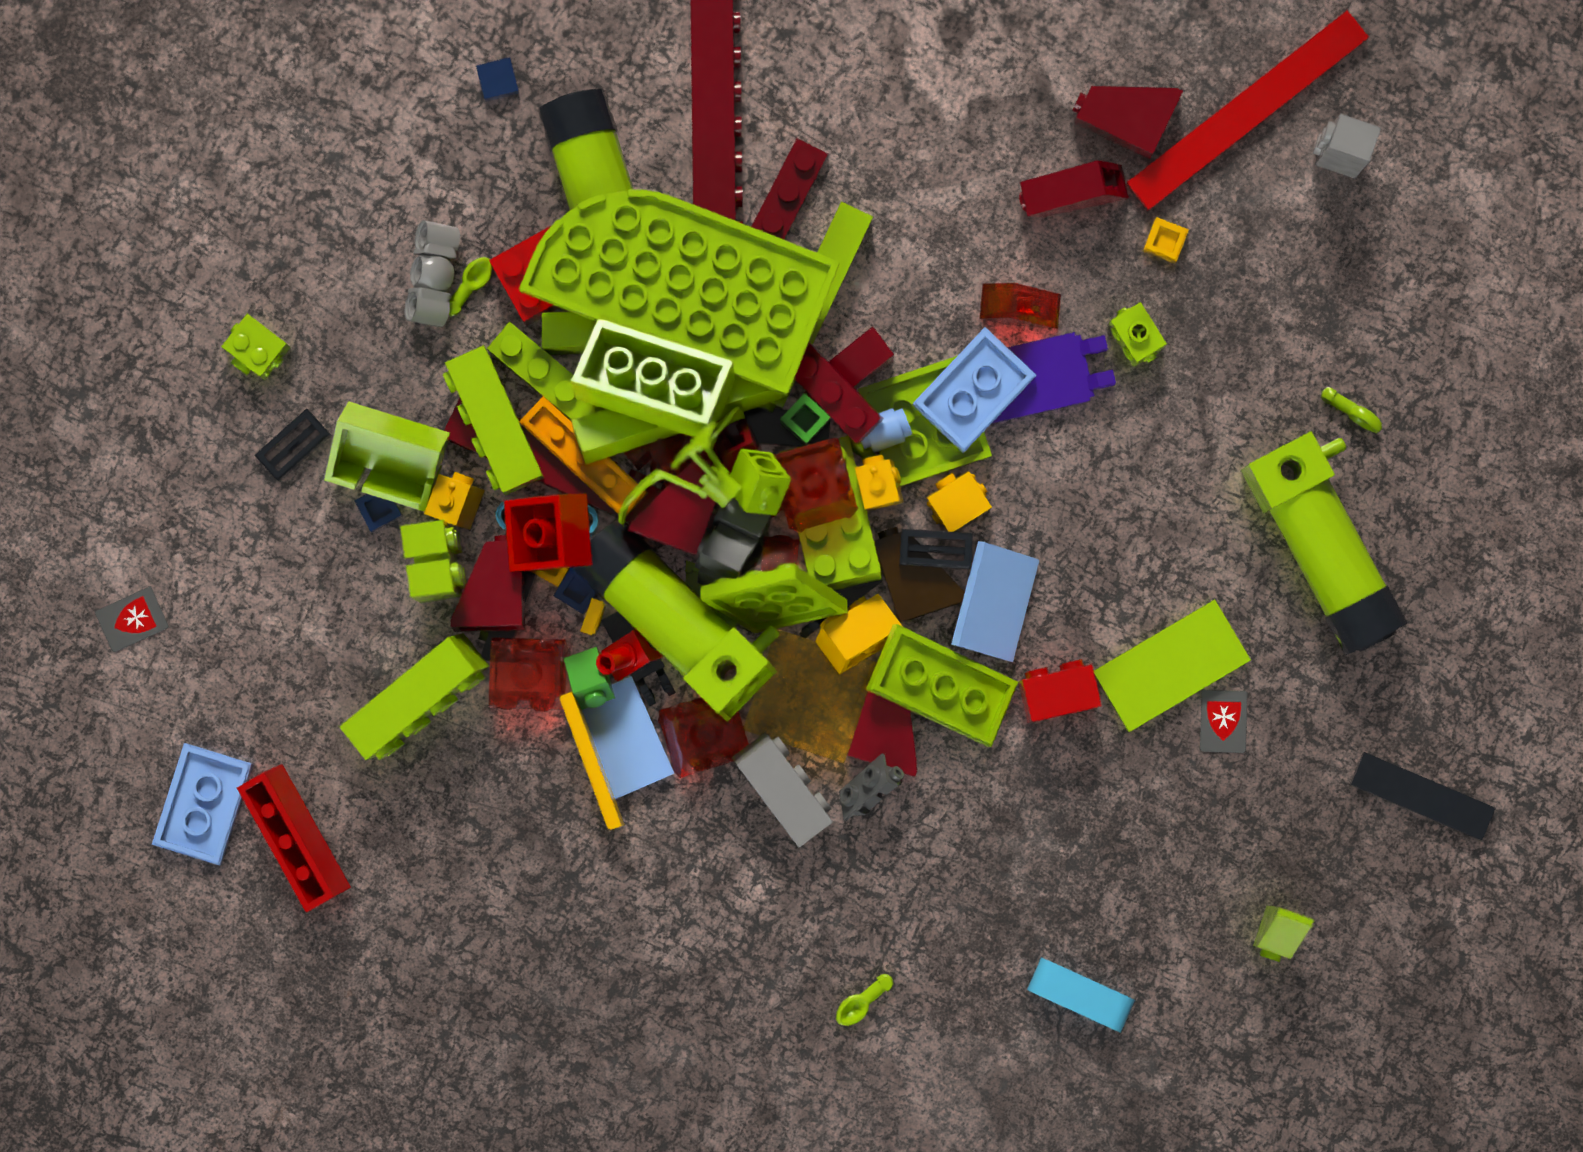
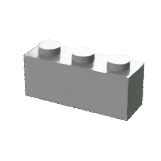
M1340 114L1334 123L1328 122L1322 134H1319L1313 150V154L1318 155L1315 165L1356 178L1371 160L1381 127Z
M765 732L731 758L796 845L801 847L833 823L827 814L832 808L820 792L813 796L806 785L811 780L801 766L798 764L792 768L786 757L791 753L780 738L777 737L772 741Z

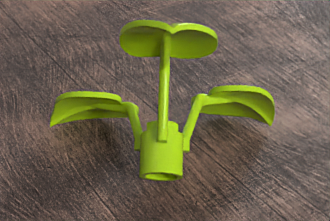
M735 407L718 422L717 426L714 421L711 422L692 439L691 444L679 453L671 465L673 469H676L685 458L691 456L706 472L699 480L703 485L702 488L657 468L639 482L626 497L619 511V522L624 525L625 516L631 502L647 487L661 479H666L698 493L703 499L709 495L723 508L742 487L727 474L729 471L721 464L713 451V447L718 434L726 426L737 420L745 419L744 412L739 407ZM716 426L715 431H714V433H713V435H712V438H711V440H710L711 433H712L714 427ZM705 449L715 467H710L696 452L701 454Z

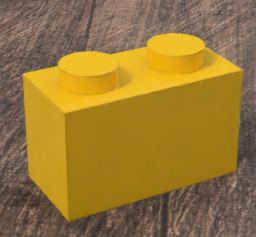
M879 594L874 595L868 600L865 597L859 598L849 606L848 613L841 616L828 617L820 624L821 629L815 642L839 675L882 650L893 624L902 626Z

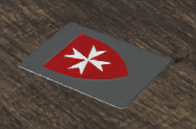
M151 586L105 606L95 613L113 652H117L169 628Z
M1201 690L1200 750L1202 752L1244 753L1246 751L1247 691Z

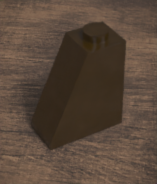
M898 527L877 533L879 539L875 540L874 544L878 561L900 623L962 603L965 592L943 568L899 565L901 532H899ZM908 537V544H920L915 538ZM907 551L908 558L934 559L929 553Z

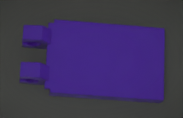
M1075 332L1007 347L1037 376L991 424L1090 402V397L1095 396L1094 390L1115 386L1116 381L1113 369L1090 375L1086 356L1107 352L1108 346L1105 335L1082 341L1081 334L1075 335Z

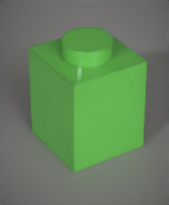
M804 393L782 416L780 423L806 446L829 423L831 417Z
M597 647L563 658L573 695L582 710L588 707L596 708L603 705L606 701L615 699L609 675L602 674L597 669L596 658L600 654Z

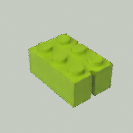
M348 401L337 420L324 481L355 490L366 468L372 469L362 486L361 492L425 512L438 474L441 473V464L445 457L450 432Z
M444 520L400 526L405 559L414 558L415 563L406 565L410 597L419 603L460 598L462 589L467 584L465 567L459 565L457 560V554L462 553L460 533Z

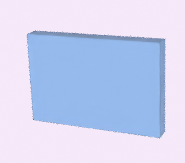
M984 327L913 402L912 406L964 453L1037 375Z
M978 541L951 645L1013 662L1039 559Z
M632 676L612 684L615 699L606 701L599 707H588L582 710L615 800L675 774Z
M184 743L152 845L221 866L242 801L237 787L248 781L253 764Z

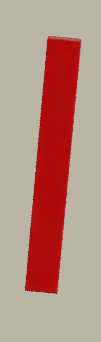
M1348 10L1130 179L1126 183L1146 210L1149 211L1368 40L1369 36Z

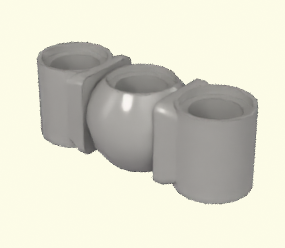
M425 220L421 221L415 234L414 254L419 256L413 261L410 271V280L415 288L408 289L404 308L407 321L436 327H443L449 316V299L451 297V294L446 293V291L451 287L454 278V266L450 260L456 259V252L460 243V231L457 227Z

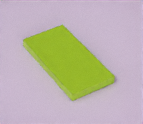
M1214 599L1094 670V674L1129 733L1251 661Z
M893 624L866 690L984 746L992 747L1018 682L903 626Z

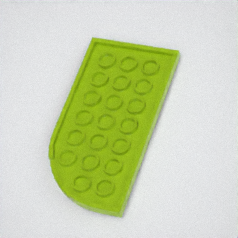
M628 189V191L609 194L602 193L579 203L578 206L570 210L562 218L557 219L539 242L519 291L596 322L598 319L732 361L735 376L788 396L840 262L673 196L649 190Z

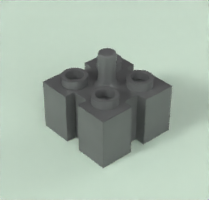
M735 497L731 499L727 507H720L713 521V524L716 525L715 530L706 527L697 551L700 554L695 568L699 569L697 583L705 586L714 584V581L720 578L735 579L744 577L746 573L751 572L768 544L769 532L767 531L770 527L771 515L745 512Z

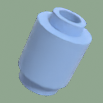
M891 408L879 413L884 420L862 441L864 449L871 447L873 453L902 443L905 441V437L912 435L902 408L896 411Z

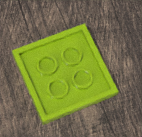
M957 356L858 388V392L878 413L891 408L894 411L902 408L906 415L912 435L905 437V441L879 451V455H883L884 460L891 459L894 461L895 468L898 469L901 476L900 487L992 457L984 432L962 453L912 406L913 402Z
M781 564L777 569L766 572L751 571L746 573V576L735 579L720 578L715 580L714 584L701 586V600L754 634L763 632L769 625H773L777 629L848 613L846 598L795 564Z

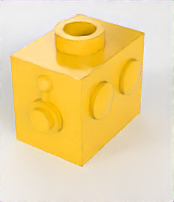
M883 455L863 459V466L855 467L866 510L872 511L904 503L900 488L901 476L898 469L895 468L894 461L891 459L884 460Z
M969 471L956 478L953 473L947 475L935 483L938 490L925 497L927 499V506L933 511L932 518L936 524H943L947 532L958 530L992 508L986 498L988 491L985 486L979 484L975 479V475Z
M454 472L451 478L438 474L424 514L470 530L485 490L473 486L474 479L466 475Z

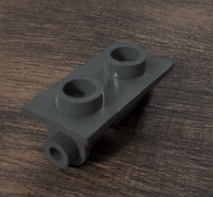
M885 754L879 755L839 791L845 821L853 815H867L883 799L882 793L888 795L893 789L902 784V778H904L902 769L897 766L893 768L887 766Z

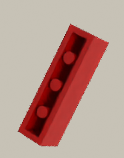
M283 764L264 771L237 787L238 792L306 913L351 888Z

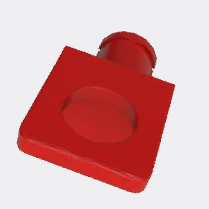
M635 629L603 649L596 658V666L602 674L609 675L612 673L616 681H621L649 662L663 658V656L651 648L647 640Z

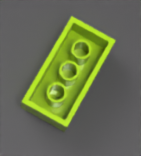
M598 319L571 381L575 398L695 437L711 422L714 421L717 426L734 385L735 374L732 361ZM716 426L714 427V429H713V431H712V433H711L710 440H711V438H712V435H713V433H714V431H715Z
M849 436L779 451L782 467L791 478L787 489L807 573L833 590L881 580L880 565L867 510L864 508L855 471L856 464Z
M464 633L450 636L339 727L365 760L378 757L381 760L385 756L389 757L405 744L401 740L404 736L408 738L412 734L416 735L432 722L428 718L431 714L435 716L439 712L443 713L459 700L455 696L459 691L461 693L467 689L470 691L486 678L482 672L489 668L490 665Z

